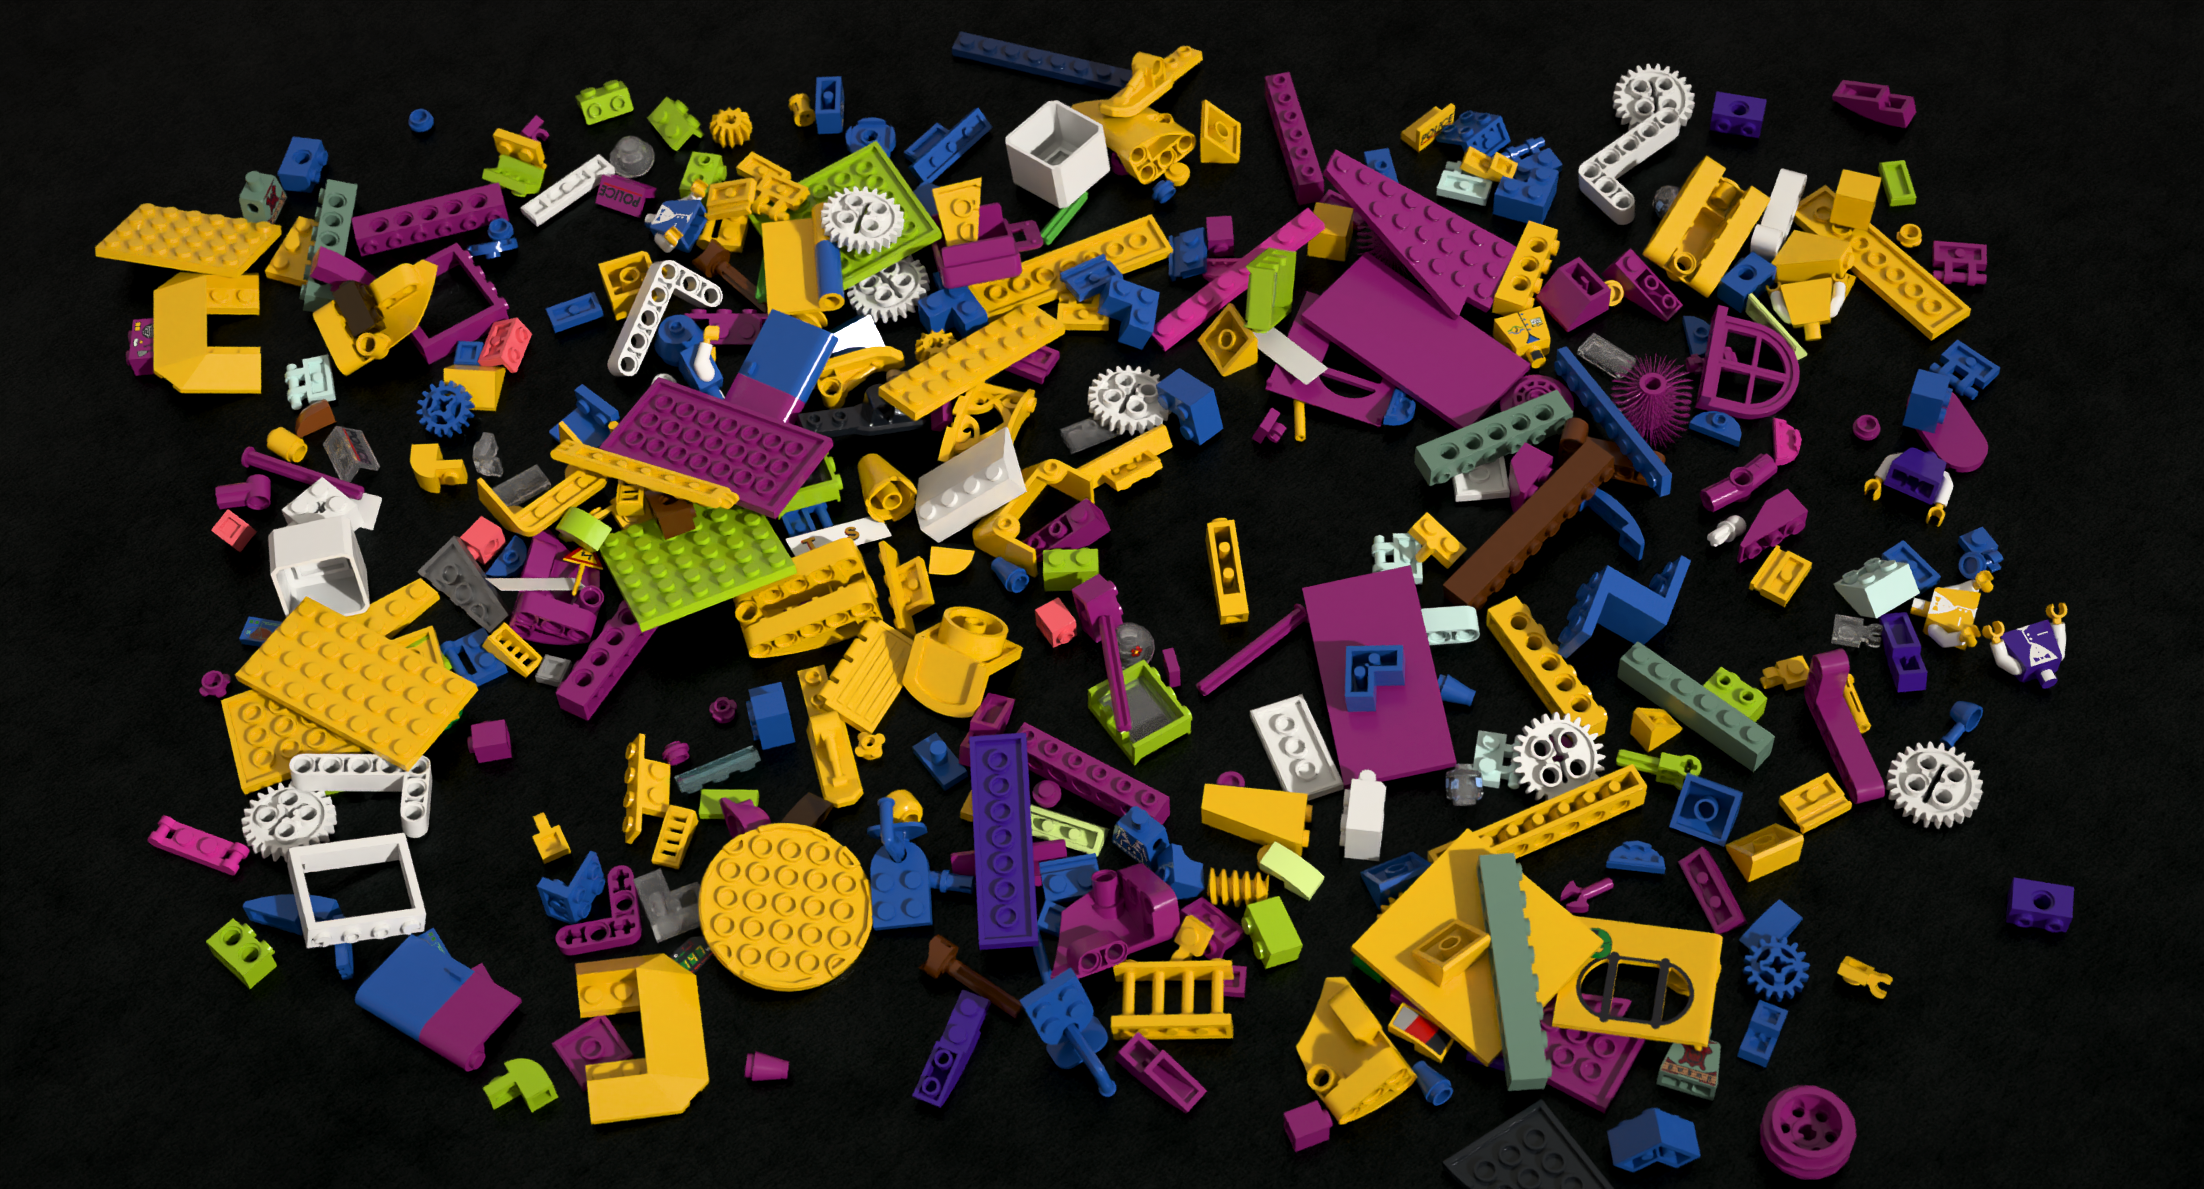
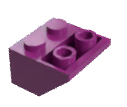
M1578 257L1557 269L1539 294H1537L1536 301L1568 333L1609 310L1611 289Z
M1527 443L1523 444L1512 458L1510 464L1508 484L1510 489L1509 500L1513 513L1554 473V469H1552L1553 456Z

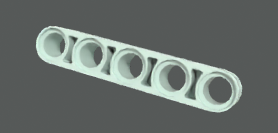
M1453 606L1421 609L1429 645L1467 643L1479 638L1478 619L1474 607Z

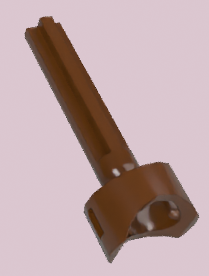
M711 239L706 250L699 257L692 260L693 266L709 278L719 274L758 309L767 314V303L759 304L757 302L758 299L755 298L756 286L728 263L731 255L729 250L724 248L717 240Z
M939 934L929 942L928 960L920 965L919 969L936 980L947 973L983 998L989 999L992 1004L1012 1017L1016 1018L1023 1009L1020 1001L955 959L958 952L956 945Z

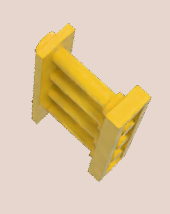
M1214 958L1210 961L1166 962L1124 960L1122 963L1113 966L1116 982L1123 981L1122 1014L1111 1016V1029L1114 1040H1131L1137 1032L1147 1040L1233 1038L1231 1014L1223 1013L1224 980L1234 979L1232 960H1224L1222 958ZM1182 980L1181 1013L1179 1015H1165L1164 982ZM1194 980H1212L1211 1013L1209 1014L1193 1013ZM1135 981H1153L1152 1013L1149 1015L1134 1014Z

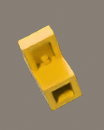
M438 444L412 445L410 463L418 484L424 490L440 493L441 485L467 484L468 474L463 459L443 460Z

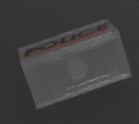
M335 426L323 443L341 480L350 482L360 468L376 471L380 468L361 430Z

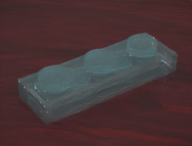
M752 745L675 776L674 779L681 792L693 793L702 789V784L712 780L716 783L727 779L731 772L750 770L761 759L758 751Z

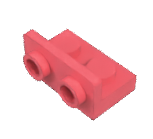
M518 318L494 322L477 362L481 366L489 367L504 365L511 373L517 372L531 338V332Z

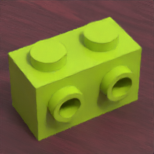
M692 152L679 187L681 199L689 196L692 192L690 191L691 185L699 178L709 185L705 190V197L701 199V203L706 208L710 184L721 183L726 178L727 168L723 166L721 155Z
M1098 549L1043 550L1045 591H1072L1071 589L1099 574Z
M1720 667L1703 685V687L1754 722L1764 713L1767 697L1760 690L1750 687L1735 673L1729 672L1723 667Z
M1277 896L1247 905L1241 920L1244 932L1250 935L1253 941L1254 953L1258 959L1262 960L1265 969L1297 960L1303 944L1280 897Z

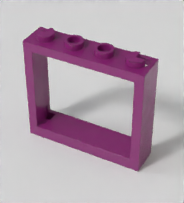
M458 243L424 260L438 266L436 276L461 265L490 303L491 307L430 339L418 325L407 336L428 364L456 351L458 341L473 342L488 334L494 322L509 319L506 311L509 309L506 300L503 297L499 298L497 296L498 293L491 281L486 282V277L479 265L474 266L470 253L467 250L463 251Z

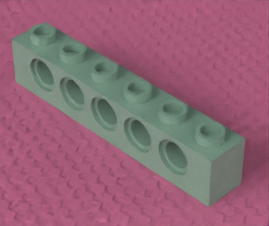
M327 179L326 189H320L318 203L323 205L322 208L317 207L314 222H319V226H313L311 241L315 242V246H309L307 260L313 261V257L320 246L345 257L358 185ZM311 262V265L305 266L303 280H308L307 285L302 284L300 299L304 300V311L314 312L330 301L335 300L332 294L333 292L330 291L331 284L310 277Z
M1554 390L1417 446L1414 463L1429 486L1444 483L1451 477L1461 473H1468L1480 465L1492 463L1507 454L1517 453L1524 443L1529 445L1539 444L1548 437L1562 434L1565 421L1573 417V411L1559 391Z

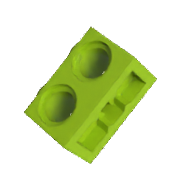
M231 919L211 936L206 943L213 955L251 989L277 966L272 957L275 952L266 941H257L255 939V932L246 923L241 926L235 919Z

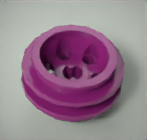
M1797 1085L1780 1091L1768 1103L1760 1125L1761 1145L1768 1159L1782 1172L1800 1179H1821L1836 1173L1848 1161L1856 1139L1855 1120L1847 1105L1832 1092L1817 1086ZM1803 1114L1804 1116L1797 1118L1794 1115ZM1781 1125L1787 1126L1789 1132L1783 1133ZM1828 1134L1833 1135L1835 1141L1830 1143L1826 1141L1825 1136Z

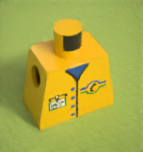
M1541 306L1494 319L1493 337L1496 341L1524 360L1529 361L1533 368H1539L1546 363L1544 356L1549 353L1550 334Z

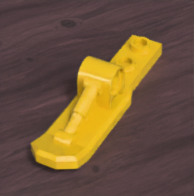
M1181 46L1165 59L1138 52L1132 61V78L1126 87L1112 98L1098 103L1100 113L1113 117L1137 115L1171 89L1178 78L1202 61V51L1192 49L1189 46Z
M872 346L830 358L814 389H819L822 402L826 408L831 410L839 409L844 405L848 392L865 381V378L876 372H888L892 369L899 370L903 368L905 361L902 351L890 346ZM830 392H837L834 395H828Z
M825 665L797 671L809 716L807 735L823 799L832 803L833 807L836 808L853 805L863 795V789L845 722L839 718L837 710L830 712L823 708L824 702L817 698V694L828 680Z

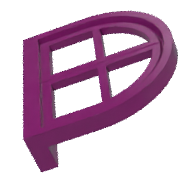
M1718 305L1711 319L1695 408L1718 411L1742 419H1760L1777 413L1790 401L1799 382V364L1792 347L1780 334L1771 328L1756 322L1727 316L1728 307ZM1728 332L1756 339L1751 365L1723 359ZM1761 341L1777 353L1783 364L1784 373L1757 367ZM1721 369L1749 376L1745 403L1716 397ZM1755 378L1783 384L1781 390L1773 398L1762 403L1751 404Z

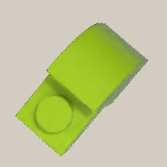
M569 507L555 528L560 532L558 538L566 543L574 541L590 553L599 550L612 528L594 516L576 507Z
M514 1059L504 1063L508 1073L492 1079L488 1085L483 1087L494 1110L519 1095L523 1097L531 1112L558 1098L553 1083L545 1070L538 1063L529 1059Z

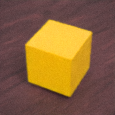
M1843 169L1829 222L1868 231L1881 178Z
M1316 202L1313 213L1324 223L1325 229L1308 241V256L1345 262L1353 235L1354 208Z

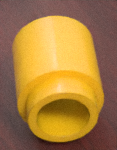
M283 427L272 430L267 436V448L288 462L293 461L297 463L306 455L307 445L304 444L303 439Z

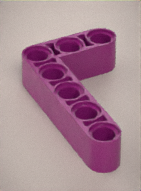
M1841 648L1813 655L1804 693L1807 705L1852 802L1859 804L1884 797L1885 787L1843 697L1850 667L1847 654Z

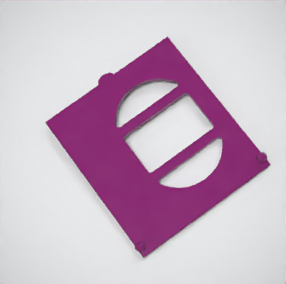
M1307 291L1287 338L1322 363L1332 341L1301 320V315L1320 297V295ZM1276 363L1270 378L1267 379L1265 390L1377 427H1381L1392 394L1396 388L1395 385L1385 378H1382L1381 383L1377 384L1331 368L1320 374L1374 392L1362 398H1347L1330 391L1322 383L1319 376L1305 385L1278 363Z

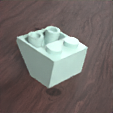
M1880 558L1866 561L1864 567L1845 573L1842 576L1843 579L1834 583L1836 590L1860 616L1871 618L1880 617L1920 593L1908 563L1896 562V560H1880Z

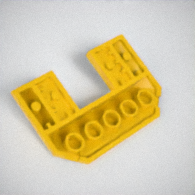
M179 272L154 290V373L161 379L163 377L173 384V388L180 393H261L260 347H207V314L259 315L258 273H243L237 279L199 272Z
M664 953L576 963L581 1018L640 1011L645 1058L585 1065L591 1125L683 1113L690 1105L692 1098L709 1083L696 975Z

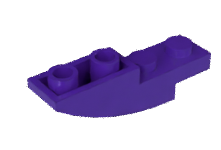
M965 990L961 991L940 1042L936 1041L912 1095L914 1098L939 1108L942 1107L960 1078L981 1035L980 1027L991 1004L989 999Z

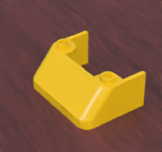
M563 421L558 424L560 444L566 439L582 443ZM569 464L565 470L566 479L525 508L520 506L507 507L482 478L477 480L479 500L506 530L531 537L539 534L563 517L569 507H577L604 488L608 478L600 473L581 470L577 466Z
M1056 459L1045 460L1023 469L1021 474L1027 492L984 516L973 530V542L977 548L996 558L1002 557L1006 561L1025 569L1027 574L1034 578L1038 575L1036 550L1015 538L1020 532L1019 518L1048 484L1079 501L1087 498L1094 504L1093 478Z

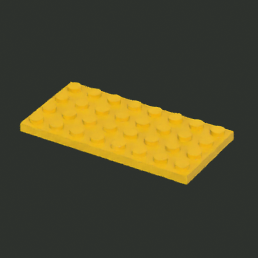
M307 596L235 674L239 682L407 772L478 691L475 683Z
M433 626L392 640L403 647H407L429 635V639L416 647L408 649L446 668ZM254 689L221 700L241 789L245 795L291 779L289 763L298 754H361L368 751ZM459 713L453 720L460 718Z

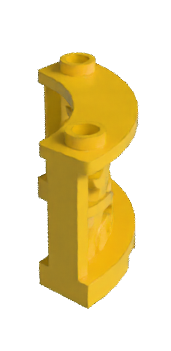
M983 381L966 391L965 396L959 395L952 411L956 418L951 423V427L947 426L938 460L947 462L957 454L964 452L1004 427L1009 429L1012 442L1014 443L1024 420L1035 410L1037 398L1034 397L1035 390L1029 389L1024 393ZM995 407L1002 416L1003 423L993 430L980 435L979 425L970 415L982 414ZM966 428H972L974 430V437L971 438V431L969 433H964L963 431Z

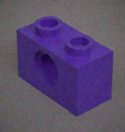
M1717 92L1710 130L1759 138L1767 99Z
M2013 878L2008 891L2006 923H2013L2019 927L2044 928L2050 932H2067L2073 915L2074 887ZM2035 905L2041 906L2044 909H2039Z

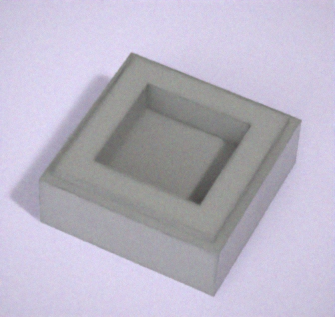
M545 654L535 675L536 681L558 687L562 681L567 679L572 668L571 660Z

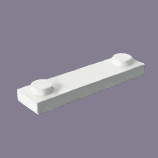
M598 154L521 207L522 214L538 227L599 185L602 174H615V169Z

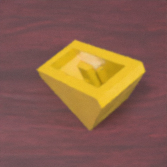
M1636 708L1633 713L1630 734L1647 752H1650L1677 735L1683 728L1665 709Z

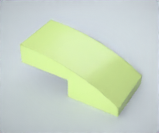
M1276 841L1260 861V869L1284 881V888L1308 901L1324 880V876L1312 865Z

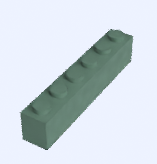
M1637 641L1620 659L1617 676L1619 679L1662 709H1665L1669 714L1752 772L1771 754L1775 738L1773 734Z

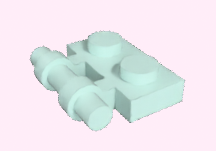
M1447 161L1446 168L1443 170L1437 186L1436 195L1485 206L1492 189V180L1475 176L1460 169L1461 161H1457V163Z
M328 354L303 359V368L297 369L295 364L286 366L285 382L289 385L287 397L292 409H300L302 407L301 401L304 398H308L310 405L324 399L327 402L336 400L331 361ZM305 380L306 385L299 386V383Z
M1409 533L1393 534V542L1385 543L1384 536H1375L1374 544L1371 547L1372 556L1375 558L1372 573L1411 565L1415 584H1422V563L1417 562L1415 559V555L1421 549V544ZM1393 555L1394 563H1386V556Z
M1479 730L1471 776H1479L1482 773L1483 786L1499 788L1500 779L1509 780V788L1518 789L1520 786L1518 781L1523 776L1522 774H1513V771L1519 768V764L1511 762L1510 766H1502L1504 757L1512 759L1518 757L1519 754L1512 751V747L1521 746L1516 739L1514 744L1509 745L1506 744L1507 734Z

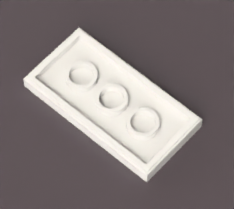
M1302 694L1250 711V718L1284 792L1308 794V801L1343 789L1342 779Z

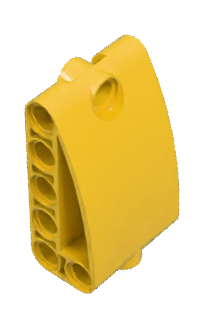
M1707 155L1689 175L1642 254L1666 270L1671 280L1684 282L1706 298L1709 297L1771 200L1770 197L1752 185L1746 191H1743L1731 179L1723 178L1722 175L1726 168ZM1677 263L1683 264L1685 271L1680 270Z
M841 538L791 558L797 570L796 574L733 598L736 608L735 616L741 625L749 655L753 658L794 654L835 644L856 637L867 620H872L877 624L880 620L883 621L876 599L878 594L870 575H868L861 552L851 538ZM812 600L810 602L800 605L801 602Z

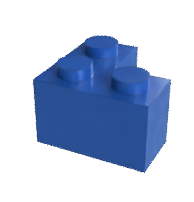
M1534 164L1527 182L1502 176L1494 196L1493 214L1524 223L1532 221L1543 224L1557 191L1559 171Z
M1111 276L1100 294L1097 313L1121 321L1118 342L1142 350L1153 334L1160 292Z
M967 286L954 289L943 288L917 301L920 322L929 334L931 329L936 333L941 329L945 332L955 327L964 339L988 325L987 312Z
M1180 368L1156 385L1159 404L1165 410H1170L1178 416L1181 426L1180 432L1185 439L1202 445L1223 429L1213 388Z
M1921 369L1918 370L1903 426L1935 433L1937 423L1943 424L1946 408L1951 398L1953 389L1948 388L1951 377Z
M1403 645L1346 646L1345 701L1347 711H1376L1377 686L1405 685Z
M778 682L748 689L751 700L745 701L754 740L760 739L762 750L794 743L795 738L782 683Z
M1658 1108L1647 1109L1642 1112V1115L1632 1120L1622 1121L1618 1127L1607 1131L1614 1166L1631 1172L1640 1170L1656 1161L1677 1168L1701 1157L1693 1122L1660 1111Z

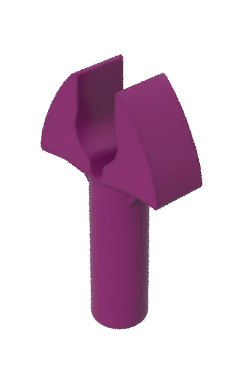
M1605 878L1585 888H1579L1575 885L1574 881H1571L1564 888L1560 902L1570 897L1578 898L1577 901L1566 904V910L1572 913L1588 912L1589 905L1587 899L1612 889L1613 881L1610 878Z

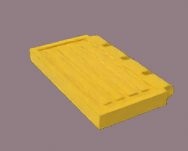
M872 620L866 621L857 635L858 638L854 639L844 654L845 659H841L831 673V680H827L817 694V698L824 702L823 708L829 712L837 710L841 720L860 732H867L868 734L874 732L903 688L902 680L914 642L881 620L878 624Z

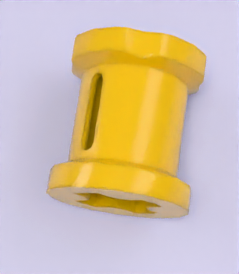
M806 94L792 96L788 104L790 110L795 114V123L798 126L804 127L812 124L816 119L815 112L809 106L810 99Z

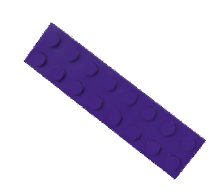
M1026 733L970 736L980 950L1039 946Z

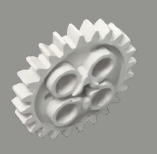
M1647 64L1646 70H1642L1640 66H1637L1635 73L1628 70L1627 77L1621 76L1620 83L1616 84L1614 91L1613 109H1617L1616 117H1622V125L1629 123L1628 130L1630 131L1654 114V104L1657 105L1655 113L1662 108L1671 107L1679 112L1680 130V126H1686L1687 120L1691 118L1695 104L1693 102L1694 93H1690L1691 85H1685L1686 78L1678 79V71L1670 74L1669 66L1664 71L1660 70L1659 64L1656 65L1655 69H1651V66ZM1650 83L1653 85V97H1650L1652 92Z
M854 186L853 192L844 188L843 195L836 191L834 198L828 197V203H824L823 210H821V228L824 229L825 236H830V242L838 241V248L846 245L848 252L856 248L858 254L861 253L862 249H866L867 253L871 254L873 248L881 252L882 246L889 249L890 242L897 243V237H901L904 226V213L900 211V204L894 205V198L886 199V192L878 195L876 188L872 192H868L866 186L863 188V191H859ZM868 207L867 214L864 215V211Z
M910 255L906 259L904 258L848 288L849 292H847L851 307L856 310L857 315H870L874 323L879 318H882L883 322L886 323L890 317L896 322L898 315L907 318V311L916 312L914 306H918L917 301L927 297L926 291H930L928 284L930 280L925 266H921L920 260L914 261L912 255Z
M1127 365L1126 371H1122L1117 366L1116 372L1107 369L1106 376L1101 373L1098 374V380H1092V386L1089 387L1087 405H1090L1089 412L1094 413L1093 419H1101V426L1109 424V431L1119 428L1120 434H1123L1125 430H1129L1131 436L1134 435L1135 430L1143 434L1145 428L1151 430L1155 425L1159 426L1163 421H1168L1169 414L1172 411L1162 408L1157 399L1156 385L1159 383L1160 375L1157 374L1151 377V370L1142 373L1139 366L1135 371H1132L1129 365Z
M1558 712L1553 713L1552 720L1549 719L1547 714H1543L1541 716V723L1537 719L1531 720L1533 729L1528 726L1522 728L1526 736H1516L1515 739L1521 746L1512 747V751L1519 754L1518 757L1511 759L1512 763L1519 764V768L1515 769L1513 774H1522L1523 777L1518 781V784L1527 782L1529 786L1525 793L1528 794L1535 790L1536 801L1542 798L1543 795L1546 796L1545 801L1590 781L1599 779L1595 772L1604 770L1603 766L1597 764L1598 761L1605 758V755L1597 754V750L1603 747V744H1594L1593 740L1598 734L1589 735L1587 733L1591 726L1590 724L1580 727V717L1570 722V713L1565 714L1562 720H1560ZM1550 734L1554 738V747L1548 737ZM1563 734H1567L1573 739V746L1571 748H1565L1562 745L1561 736ZM1536 742L1545 745V756L1541 757L1535 753L1534 744ZM1556 754L1557 756H1563L1564 760L1560 764L1552 760V757ZM1572 761H1576L1581 765L1582 773L1580 776L1571 773L1570 763ZM1545 769L1551 770L1554 773L1555 781L1553 784L1544 781L1542 774ZM1562 772L1567 778V783H1564L1562 780Z
M1929 742L1925 749L1920 743H1917L1915 751L1908 746L1904 754L1899 752L1896 761L1892 760L1890 770H1888L1886 777L1888 780L1886 789L1891 790L1888 798L1896 800L1895 809L1904 808L1903 817L1910 814L1914 815L1913 823L1918 822L1919 819L1924 820V827H1928L1930 821L1935 823L1937 829H1940L1942 822H1945L1949 828L1952 827L1954 820L1961 824L1964 816L1970 818L1973 809H1977L1983 792L1980 790L1983 781L1978 779L1980 771L1972 770L1974 762H1964L1965 753L1956 756L1954 754L1955 747H1952L1949 751L1944 750V743H1941L1938 749L1934 748L1932 742ZM1941 767H1945L1946 769L1943 771L1940 781L1936 784L1929 801L1923 803L1922 801L1925 799L1929 788L1933 785L1938 771Z
M292 781L287 788H284L283 784L279 783L278 790L275 791L271 787H267V795L258 793L259 801L250 800L251 809H244L245 817L242 818V830L247 845L253 847L254 853L261 851L264 859L272 854L273 861H277L280 856H284L285 862H288L289 848L320 844V841L329 842L328 834L335 833L333 825L337 824L335 806L332 805L331 797H326L325 791H301L293 786Z

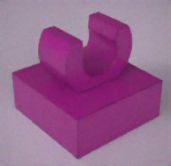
M536 115L522 130L520 136L538 141L536 137H540L545 141L549 134L544 129H539L544 121Z
M1271 408L1252 436V439L1261 444L1267 436L1269 440L1277 443L1286 430L1283 424L1275 422L1280 413Z

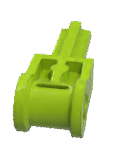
M1619 750L1616 759L1618 766L1627 767L1633 764L1639 771L1656 774L1657 782L1674 785L1678 790H1682L1687 773L1698 776L1701 772L1700 761L1692 755L1676 756L1662 752L1661 758H1656L1627 750Z

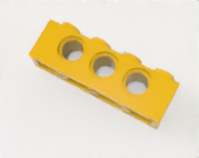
M1528 221L1494 296L1493 313L1507 316L1533 307L1535 298L1532 297L1534 293L1539 294L1543 284L1541 277L1543 274H1548L1552 260L1549 259L1551 255L1556 256L1559 249L1560 241H1557V229Z

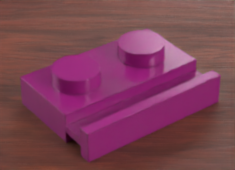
M1043 346L1004 370L1043 384L1045 376L1049 375L1060 358L1059 351Z

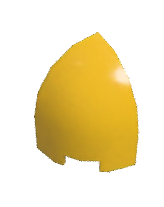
M931 546L929 574H957L964 570L972 561L974 551Z

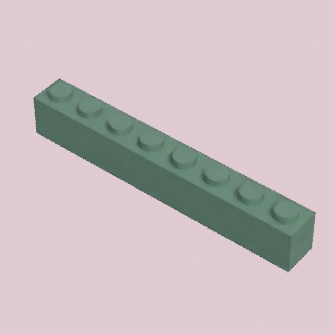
M1515 853L1479 855L1476 871L1485 932L1491 938L1488 955L1508 1091L1543 1089L1548 1078L1552 1076L1550 1059H1545L1544 1053L1548 1043L1546 1031H1541L1540 1020H1543L1542 1003L1536 1000L1535 992L1539 991L1538 975L1532 973L1531 964L1535 962L1533 946H1528L1527 936H1530L1531 933L1529 918H1524L1523 908H1526V894L1524 890L1520 891L1519 881H1522V867L1520 863H1516Z

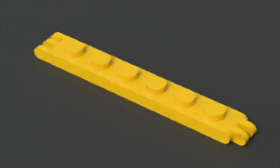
M564 440L550 453L554 460L577 466L581 470L594 471L604 477L617 478L631 485L649 488L654 492L673 495L677 499L696 502L703 507L730 509L739 501L738 494L731 492L727 487L572 440Z

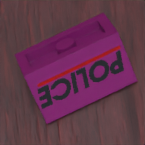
M602 174L595 203L640 218L645 198H655L657 188L616 174Z

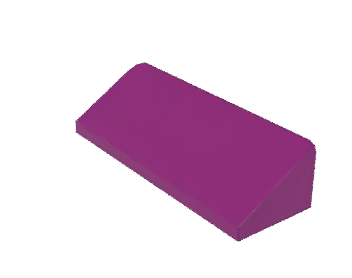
M1701 847L1678 861L1716 934H1721L1747 924L1740 907L1708 850Z

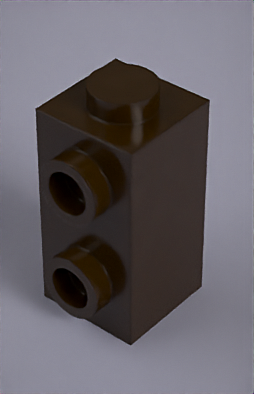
M349 280L342 283L339 289L332 293L353 337L358 338L363 333L375 334L386 329L383 322L384 315L380 308L375 305L372 299L373 292L367 284Z

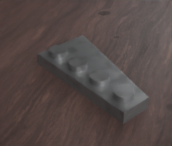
M453 536L417 571L421 576L431 581L432 585L439 591H443L450 597L453 603L462 607L472 619L489 633H493L504 622L507 624L510 621L512 612L492 583L485 579L488 577L460 537Z

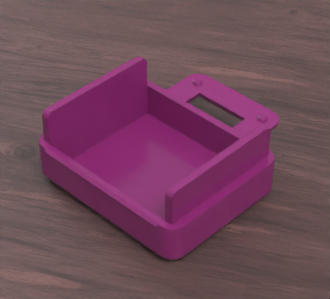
M999 203L980 206L978 241L946 246L938 214L931 216L943 238L931 243V249L942 284L947 289L1019 276L1022 272L1019 252L1038 249L1043 245V239L1035 221L1008 224L1007 219L1002 217ZM1024 232L1026 240L1015 242L1013 234Z

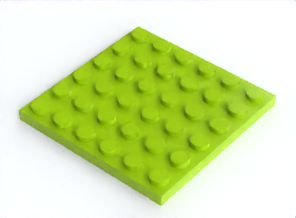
M877 141L798 182V184L808 187L810 195L796 211L788 208L785 211L790 214V220L812 218L811 211L815 205L822 202L828 203V197L834 198L836 191L843 195L844 188L853 192L854 186L859 191H863V188L866 186L868 192H872L876 188L878 195L886 192V199L894 198V205L900 204V211L904 213V226L901 237H897L896 244L890 242L889 249L882 246L881 252L873 248L871 254H868L866 249H862L861 253L858 254L856 248L848 252L846 245L840 248L844 290L943 238L936 223ZM770 201L768 205L773 207L775 203ZM866 207V209H865V211H864V215L867 214V208H868V207ZM752 211L748 215L749 220L763 240L762 223L775 221L770 220L769 216L765 214L758 215Z
M694 503L693 506L697 517L693 518L696 529L665 540L654 518L640 524H633L619 532L609 533L599 548V552L641 632L796 574L797 570L794 562L765 515L736 504L730 509H725L722 507H703L698 503Z

